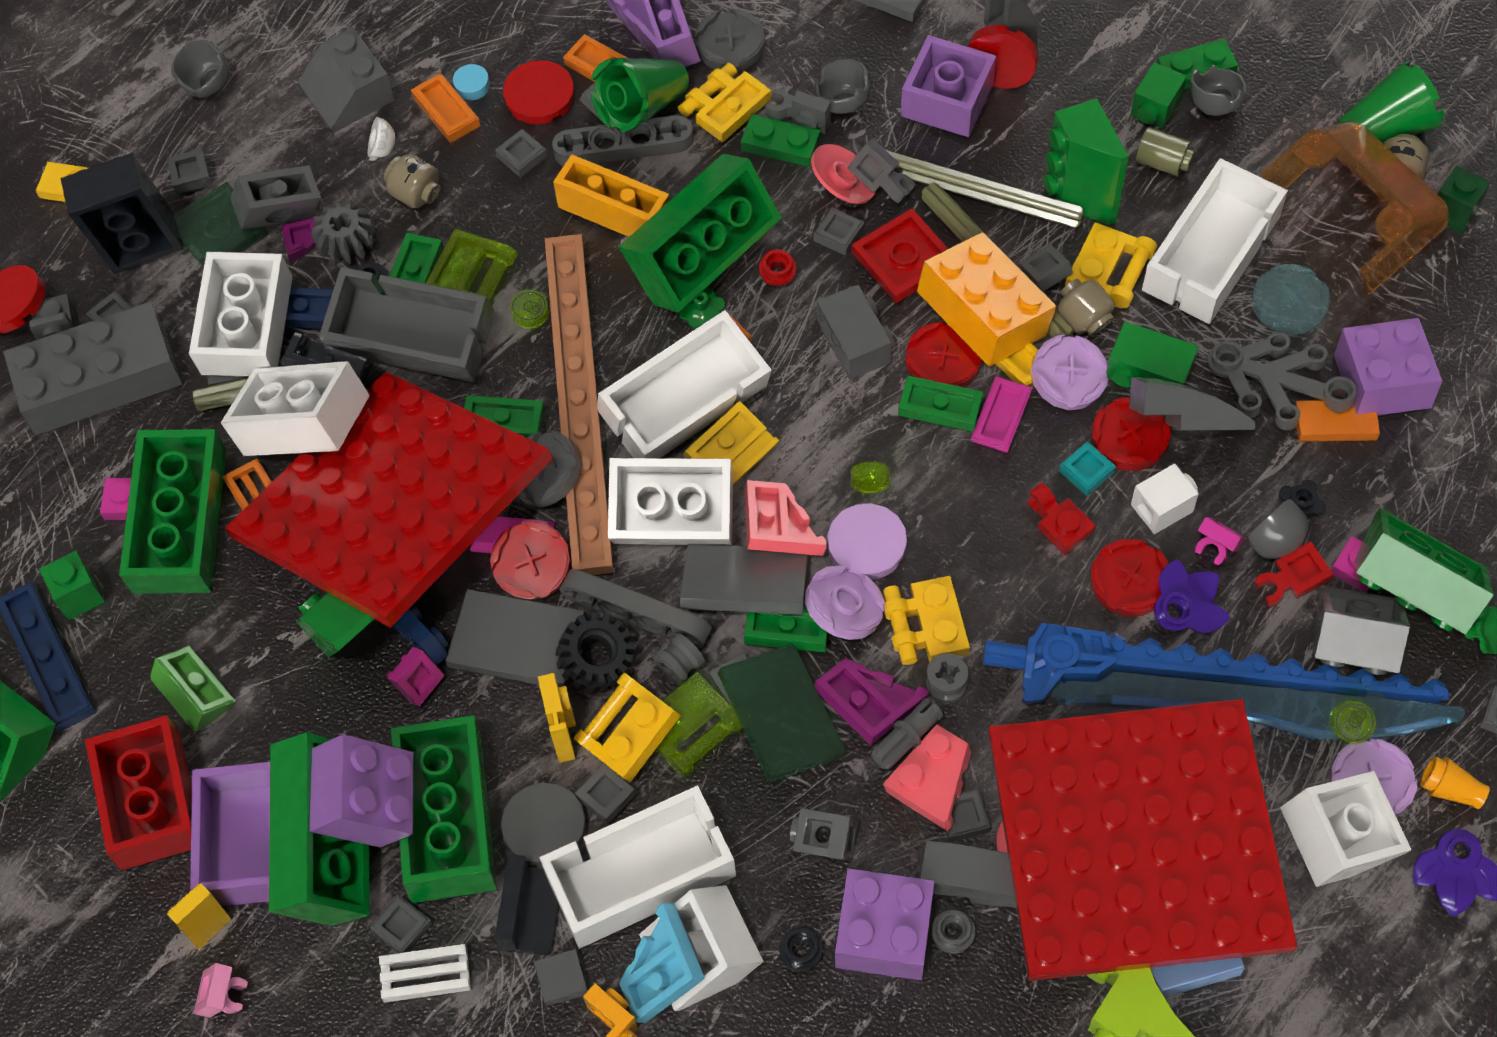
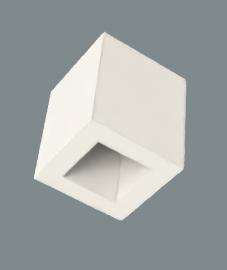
M1173 464L1136 485L1131 506L1153 534H1156L1194 511L1199 493L1196 483L1191 476L1186 473L1183 474L1176 464Z

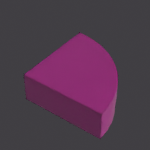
M314 218L281 225L290 262L302 258L316 245L311 235V229L315 227L313 224Z

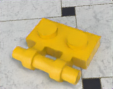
M727 63L721 69L716 68L707 77L708 81L700 88H693L685 95L686 100L678 106L679 112L684 117H688L694 111H698L696 114V124L722 143L749 120L751 114L758 112L772 99L771 89L746 71L736 79H733L737 74V69L731 63ZM717 91L720 92L714 99L711 98Z
M950 576L911 583V599L901 598L899 587L895 585L886 587L883 590L886 600L884 603V613L886 619L891 620L894 631L891 640L895 652L900 654L902 665L916 663L918 659L915 650L926 648L929 663L940 654L950 653L958 657L969 655L970 646ZM917 616L921 631H910L907 617Z

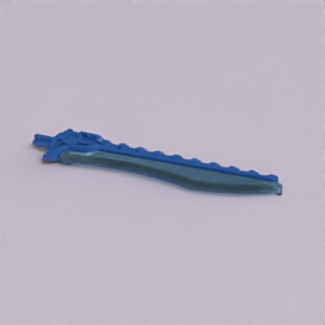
M1048 623L1040 624L1035 635L1029 637L1027 646L986 640L983 665L1024 670L1022 702L1025 704L1041 703L1049 696L1054 698L1058 705H1071L1075 702L1160 708L1243 699L1248 721L1311 739L1348 740L1339 733L1336 719L1340 710L1349 704L1363 705L1372 714L1373 728L1364 739L1401 736L1439 728L1452 723L1458 724L1465 715V710L1461 707L1438 705L1440 701L1448 700L1449 692L1445 687L1446 684L1435 678L1416 687L1411 685L1409 678L1399 673L1382 682L1376 681L1373 677L1374 674L1367 672L1364 668L1349 676H1340L1338 668L1326 664L1313 671H1305L1302 667L1303 664L1293 658L1277 666H1270L1267 658L1257 653L1242 661H1235L1231 657L1232 654L1222 648L1206 656L1198 655L1196 648L1187 643L1171 651H1165L1162 649L1161 643L1152 638L1131 646L1127 644L1126 638L1117 633L1109 635V632ZM1152 675H1162V676H1172V677H1182V678H1191V679H1181V678H1171V677H1161V676H1152ZM1241 684H1251V685L1281 687V688H1290V689H1280V688L1250 686V685H1241ZM1330 693L1360 695V696H1365V697L1349 696V695H1339V694H1330ZM1357 705L1349 706L1340 713L1338 726L1346 737L1359 739L1369 732L1371 717L1363 707ZM1352 713L1350 724L1354 727L1359 726L1360 731L1357 735L1348 736L1344 733L1345 730L1351 734L1358 732V728H1351L1348 723L1345 725L1346 722H1349V718L1346 721L1345 719Z

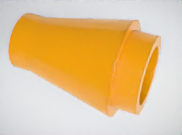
M1434 756L1427 764L1420 780V787L1427 789L1429 796L1469 805L1476 809H1480L1483 806L1490 791L1489 786L1478 781L1448 757L1441 759Z

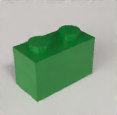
M1125 321L1109 357L1106 371L1107 379L1113 380L1117 385L1127 388L1131 387V377L1156 378L1186 386L1194 367L1199 346Z

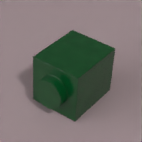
M1456 165L1440 188L1429 218L1463 234L1480 209L1491 182Z

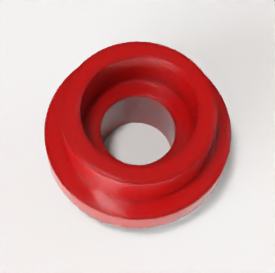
M784 250L769 251L760 261V277L769 285H786L796 275V262ZM776 268L782 269V271H772V270H774V269H776Z

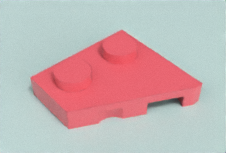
M747 480L744 490L747 549L824 556L827 546L825 538L823 536L817 537L809 526L810 517L803 507L796 503L795 496L787 484Z

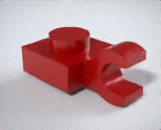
M1042 482L1029 492L1032 497L1027 500L1028 505L1043 518L1039 521L1038 529L1065 556L1094 533L1096 525L1069 498L1059 505L1051 490Z

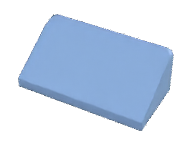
M1241 958L1152 967L1150 969L1158 988L1166 998L1241 976L1245 967Z

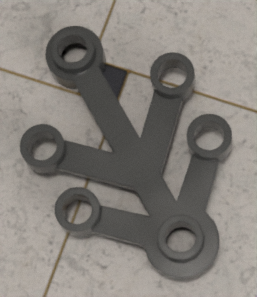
M1275 332L1270 334L1267 339L1244 347L1233 341H1222L1216 344L1208 354L1207 363L1210 371L1216 376L1229 380L1238 397L1237 409L1250 418L1260 414L1262 398L1258 393L1251 390L1245 375L1260 381L1276 411L1275 424L1282 430L1296 428L1299 423L1298 417H1300L1298 407L1291 404L1282 387L1324 400L1325 405L1331 411L1337 413L1345 412L1355 403L1357 387L1349 378L1334 377L1325 384L1291 373L1304 367L1313 371L1323 369L1327 363L1328 352L1320 344H1311L1304 351L1287 356L1290 350V338L1285 333ZM1281 343L1284 346L1277 348L1274 347L1273 344ZM1267 354L1277 359L1266 364L1253 361ZM1318 355L1321 358L1316 360L1310 358L1309 356ZM1228 360L1231 361V363H1225L1222 361ZM1340 396L1344 399H1336L1334 397ZM1253 402L1256 405L1254 407H1247L1244 403ZM1284 414L1292 415L1294 418L1284 419L1281 416Z

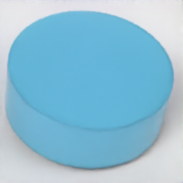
M468 64L460 67L454 73V88L462 99L477 100L485 96L489 91V77L483 67L476 64Z

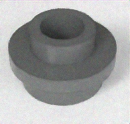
M946 910L940 913L932 924V939L942 951L958 954L964 952L972 945L975 938V925L966 913L959 910ZM949 927H956L961 931V936L957 939H950L946 936L945 930Z

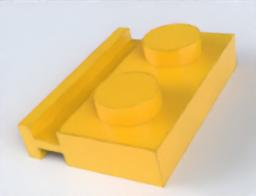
M739 401L684 452L683 456L686 459H731L734 486L778 444L779 440L773 437L766 430L767 428Z
M554 673L538 676L549 730L559 763L574 760L575 754L571 744L569 728L576 726L567 687H558Z

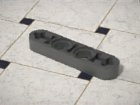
M674 115L648 119L637 128L627 132H621V129L617 127L610 128L607 125L569 129L555 135L552 141V148L555 160L562 166L565 165L571 154L597 164L679 153L691 147L693 143V127L686 117ZM680 131L681 136L674 137L673 132ZM661 132L662 140H657V133ZM640 133H645L651 137L644 144H636L631 139ZM603 138H609L615 142L612 147L607 149L598 148L595 144ZM584 142L589 143V150H585ZM573 145V151L566 152V146Z
M569 570L560 587L561 593L577 604L603 614L611 615L613 618L667 639H671L676 633H680L688 638L698 649L703 647L711 631L710 624L695 614L580 570Z

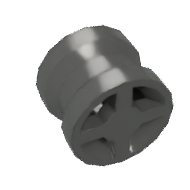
M676 633L670 639V646L667 649H660L653 655V660L659 669L677 685H682L688 679V672L691 669H698L705 662L698 648L680 633Z
M950 653L934 657L928 664L926 689L930 692L929 696L936 702L953 704L959 701L966 692L968 679L967 665L963 659ZM946 672L955 675L954 678L947 676Z

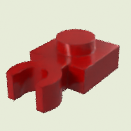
M1310 541L1295 552L1276 560L1275 567L1279 572L1277 574L1267 572L1259 575L1255 579L1254 586L1256 589H1260L1264 585L1275 587L1276 592L1266 598V605L1272 607L1283 600L1285 592L1291 590L1296 599L1331 581L1333 573Z

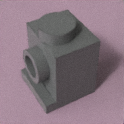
M801 808L799 817H794L790 830V841L795 842L793 851L852 862L859 819ZM824 827H828L831 830L829 841L826 843H822L819 839V832Z

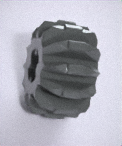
M337 201L336 208L329 209L324 206L323 216H314L313 224L315 227L311 229L312 239L322 257L329 256L334 264L344 258L350 265L352 257L358 256L364 259V250L374 249L373 237L376 236L374 222L371 221L369 212L365 208L358 209V206L353 201L346 207H343V204Z

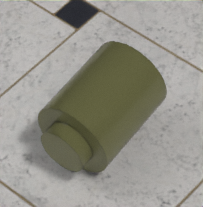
M1148 127L1141 140L1136 155V162L1179 176L1181 170L1188 172L1195 155V150L1190 149L1191 141Z

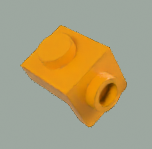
M595 983L583 998L587 1008L612 1029L605 1037H637L635 1032L638 1027L634 1016L626 1010L629 1006L627 1001L614 989L609 988L605 992Z

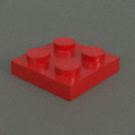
M913 208L852 244V254L895 304L917 291L924 261L948 250L946 245Z

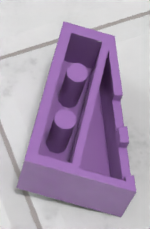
M606 0L609 8L654 59H675L681 62L684 67L700 62L680 0Z

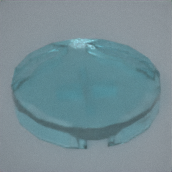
M1296 264L1278 265L1257 279L1251 298L1253 311L1260 322L1273 331L1282 332L1286 335L1304 334L1316 329L1325 319L1331 301L1328 286L1324 281L1322 283L1316 277L1317 274L1309 268Z

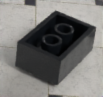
M133 153L116 157L110 161L60 178L68 215L114 274L183 249L174 212Z

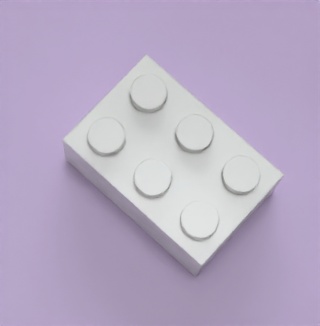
M206 253L189 355L201 375L250 376L256 368L278 367L292 283V275L282 254Z
M348 361L256 368L252 371L221 421V424L243 456L338 451L370 395Z
M610 458L608 539L613 544L732 545L733 464L731 459Z

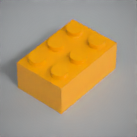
M983 232L924 261L917 292L989 367L1025 348V345L1028 343L1033 344L1047 336L1056 305Z

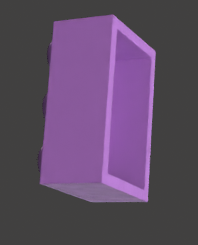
M270 762L192 770L190 891L202 883L221 906L269 901Z

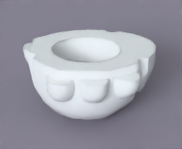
M379 117L375 118L369 137L368 156L370 161H375L378 158L389 155L395 145V132L386 120Z

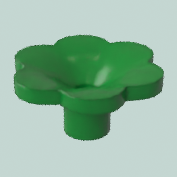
M705 288L678 313L680 319L688 321L689 327L695 330L724 311L725 302L722 298L715 296L712 289Z
M1486 605L1479 615L1477 622H1474L1465 635L1467 639L1479 638L1480 648L1484 654H1497L1496 606Z

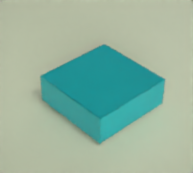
M1087 441L1060 464L1059 472L1082 493L1088 496L1115 473L1116 466Z

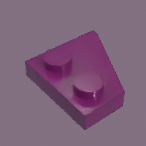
M846 658L817 679L814 685V690L870 745L889 732L896 721L904 720L924 698L928 699L930 694L927 689L918 686L917 690H913L894 683V676L880 671H870L864 665Z

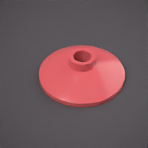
M825 144L819 146L811 157V165L820 183L830 193L846 202L863 204L871 200L875 192L873 193L847 169L857 155L838 145Z

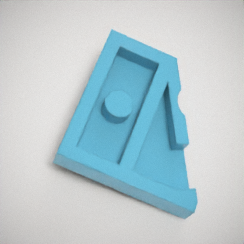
M662 903L658 906L655 914L660 919L651 936L642 937L636 949L634 961L628 965L619 982L625 1000L629 1004L630 1013L634 1016L636 1023L648 1022L705 979L674 903Z

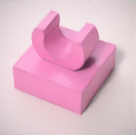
M218 963L213 964L203 971L193 1014L211 1018L221 1011L228 1014L239 1012L242 1010L243 1004L232 1002L228 997V991L230 988L242 991L247 988L248 982L240 977L230 978L232 967Z

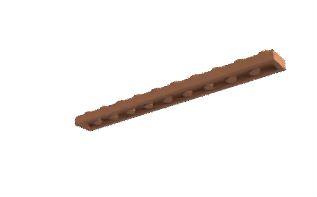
M582 234L545 238L560 428L561 434L574 442L580 453L581 464L577 481L566 495L572 569L591 575L614 573L611 541L608 539V504L600 418L597 411L598 397Z

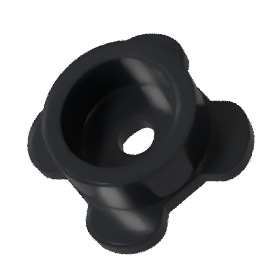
M1304 480L1301 485L1294 487L1283 486L1279 491V498L1284 502L1292 499L1305 513L1307 520L1313 517L1314 514H1323L1326 509L1325 502L1319 499L1316 492V483L1311 480ZM1299 498H1304L1306 502H1300Z

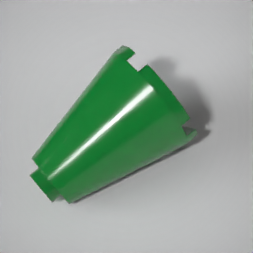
M607 59L598 64L592 73L591 81L595 80V91L591 92V100L597 115L605 125L610 128L617 127L621 129V132H627L643 124L685 93L689 85L688 73L684 65L675 59Z
M1405 61L1398 65L1336 122L1337 130L1334 131V136L1338 145L1343 150L1349 149L1352 153H1357L1380 146L1387 139L1396 135H1417L1434 130L1444 123V110L1442 109L1437 112L1434 101L1440 99L1429 77L1418 65L1410 68L1411 61Z

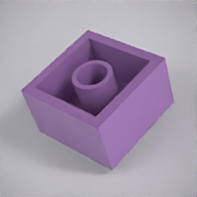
M928 35L902 88L901 116L969 137L994 84L996 55Z
M1419 318L1342 328L1334 358L1341 377L1349 378L1357 387L1354 403L1357 415L1377 412L1378 416L1432 408L1440 389L1442 378Z
M345 734L312 748L309 832L376 847H383L412 835L413 752Z
M847 868L835 950V968L922 981L934 881Z

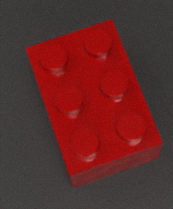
M165 715L85 739L106 853L117 867L123 871L191 850L192 786L181 734L169 716Z

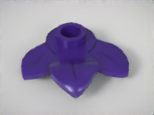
M1178 559L1169 563L1159 575L1160 596L1154 605V615L1160 626L1169 631H1181L1189 628L1197 633L1206 634L1218 630L1230 619V615L1224 609L1212 603L1217 592L1219 575L1215 572L1205 571L1188 575L1185 567ZM1169 605L1177 608L1179 612L1178 618H1173L1169 615Z
M1453 829L1447 831L1438 840L1436 848L1421 853L1414 863L1413 883L1420 886L1435 885L1439 902L1450 916H1456L1466 910L1474 901L1476 894L1484 899L1497 901V865L1482 855L1479 840L1467 830ZM1457 842L1464 844L1467 849V854L1463 859L1456 857L1453 852L1454 845Z

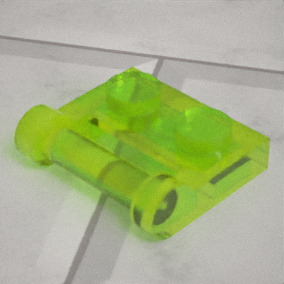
M455 229L426 284L483 295L487 297L490 303V299L507 266L513 265L517 252L506 244ZM486 256L493 258L494 260L477 293L468 291Z
M696 672L663 700L665 704L679 713L681 717L655 750L680 776L685 778L694 770L693 765L732 731L739 732L747 725V722L734 706L730 705ZM715 714L721 718L686 750L681 752L676 749Z

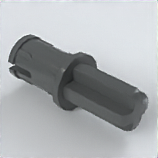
M924 698L903 721L898 720L893 724L894 730L871 754L872 759L880 768L891 769L911 747L916 748L921 744L920 739L943 718L941 709L934 702L928 708L931 700Z

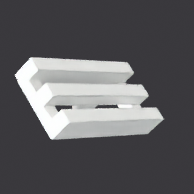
M466 944L379 956V965L381 966L380 982L382 983L381 999L384 1003L471 990L468 948ZM459 959V962L391 971V968ZM460 973V979L392 988V982Z

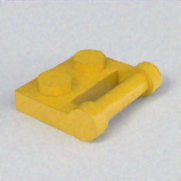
M1095 222L1072 266L1073 274L1066 278L1065 286L1077 278L1081 283L1090 279L1096 280L1113 299L1115 307L1128 308L1134 297L1132 290L1147 260L1154 256L1158 248L1157 244L1149 237L1140 236L1137 238ZM1123 253L1133 255L1119 285L1114 287L1108 285Z
M624 672L617 680L619 686L587 728L585 730L580 729L573 739L622 778L631 782L681 715ZM633 694L638 700L602 745L597 740Z

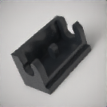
M295 332L284 356H282L280 365L282 367L348 361L364 385L373 362L368 357L353 355Z

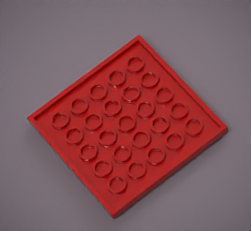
M385 372L367 389L370 396L338 451L301 453L225 529L230 537L391 628L553 458L547 447L393 374Z
M1243 699L989 726L988 735L1028 981L1295 952L1298 946Z

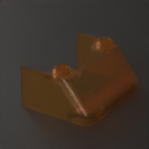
M1348 121L1305 133L1261 172L1260 177L1286 189L1308 168L1324 167L1337 157L1387 204L1378 214L1375 222L1377 234L1387 246L1359 270L1364 290L1370 295L1446 228L1449 222V212L1445 201L1366 127L1358 122Z

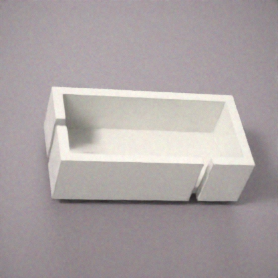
M1220 158L1148 263L1142 291L1170 305L1178 301L1180 302V310L1210 324L1261 247L1262 241L1267 238L1280 218L1288 190Z
M724 310L598 393L597 411L617 437L623 433L622 444L633 458H661L725 415L734 406L735 400L737 403L739 401L743 403L765 388L768 384L771 368Z
M698 785L583 837L590 857L588 861H582L576 841L539 857L546 877L579 949L654 915L659 905L662 903H676L691 889L714 887L736 877L734 858L718 826L715 827L712 813Z

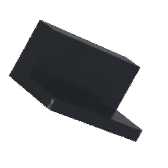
M508 854L495 940L500 951L550 955L553 950L559 903L543 868L529 867L526 856Z

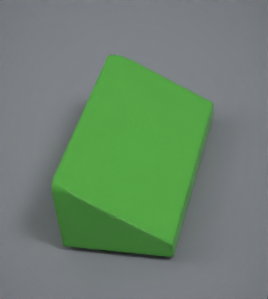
M190 646L155 658L150 675L152 682L194 732L204 729L235 705L236 701Z

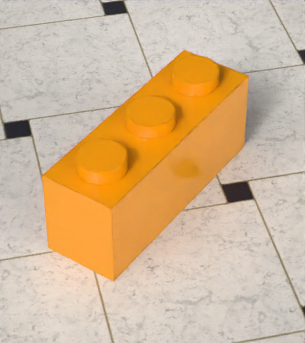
M572 154L553 181L558 208L628 237L670 201V195L666 192Z

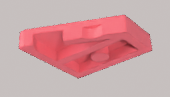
M936 724L921 741V744L908 755L883 783L886 792L948 832L953 824L951 813L955 798L960 797L963 786L962 775L968 768L972 753L969 744Z

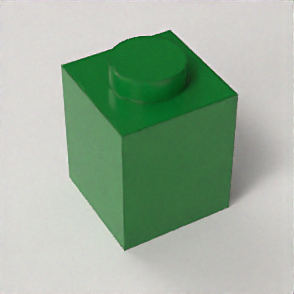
M1154 62L1134 93L1131 116L1138 118L1145 124H1152L1164 129L1182 100L1187 76Z
M77 551L39 568L54 602L68 621L105 603L90 570Z

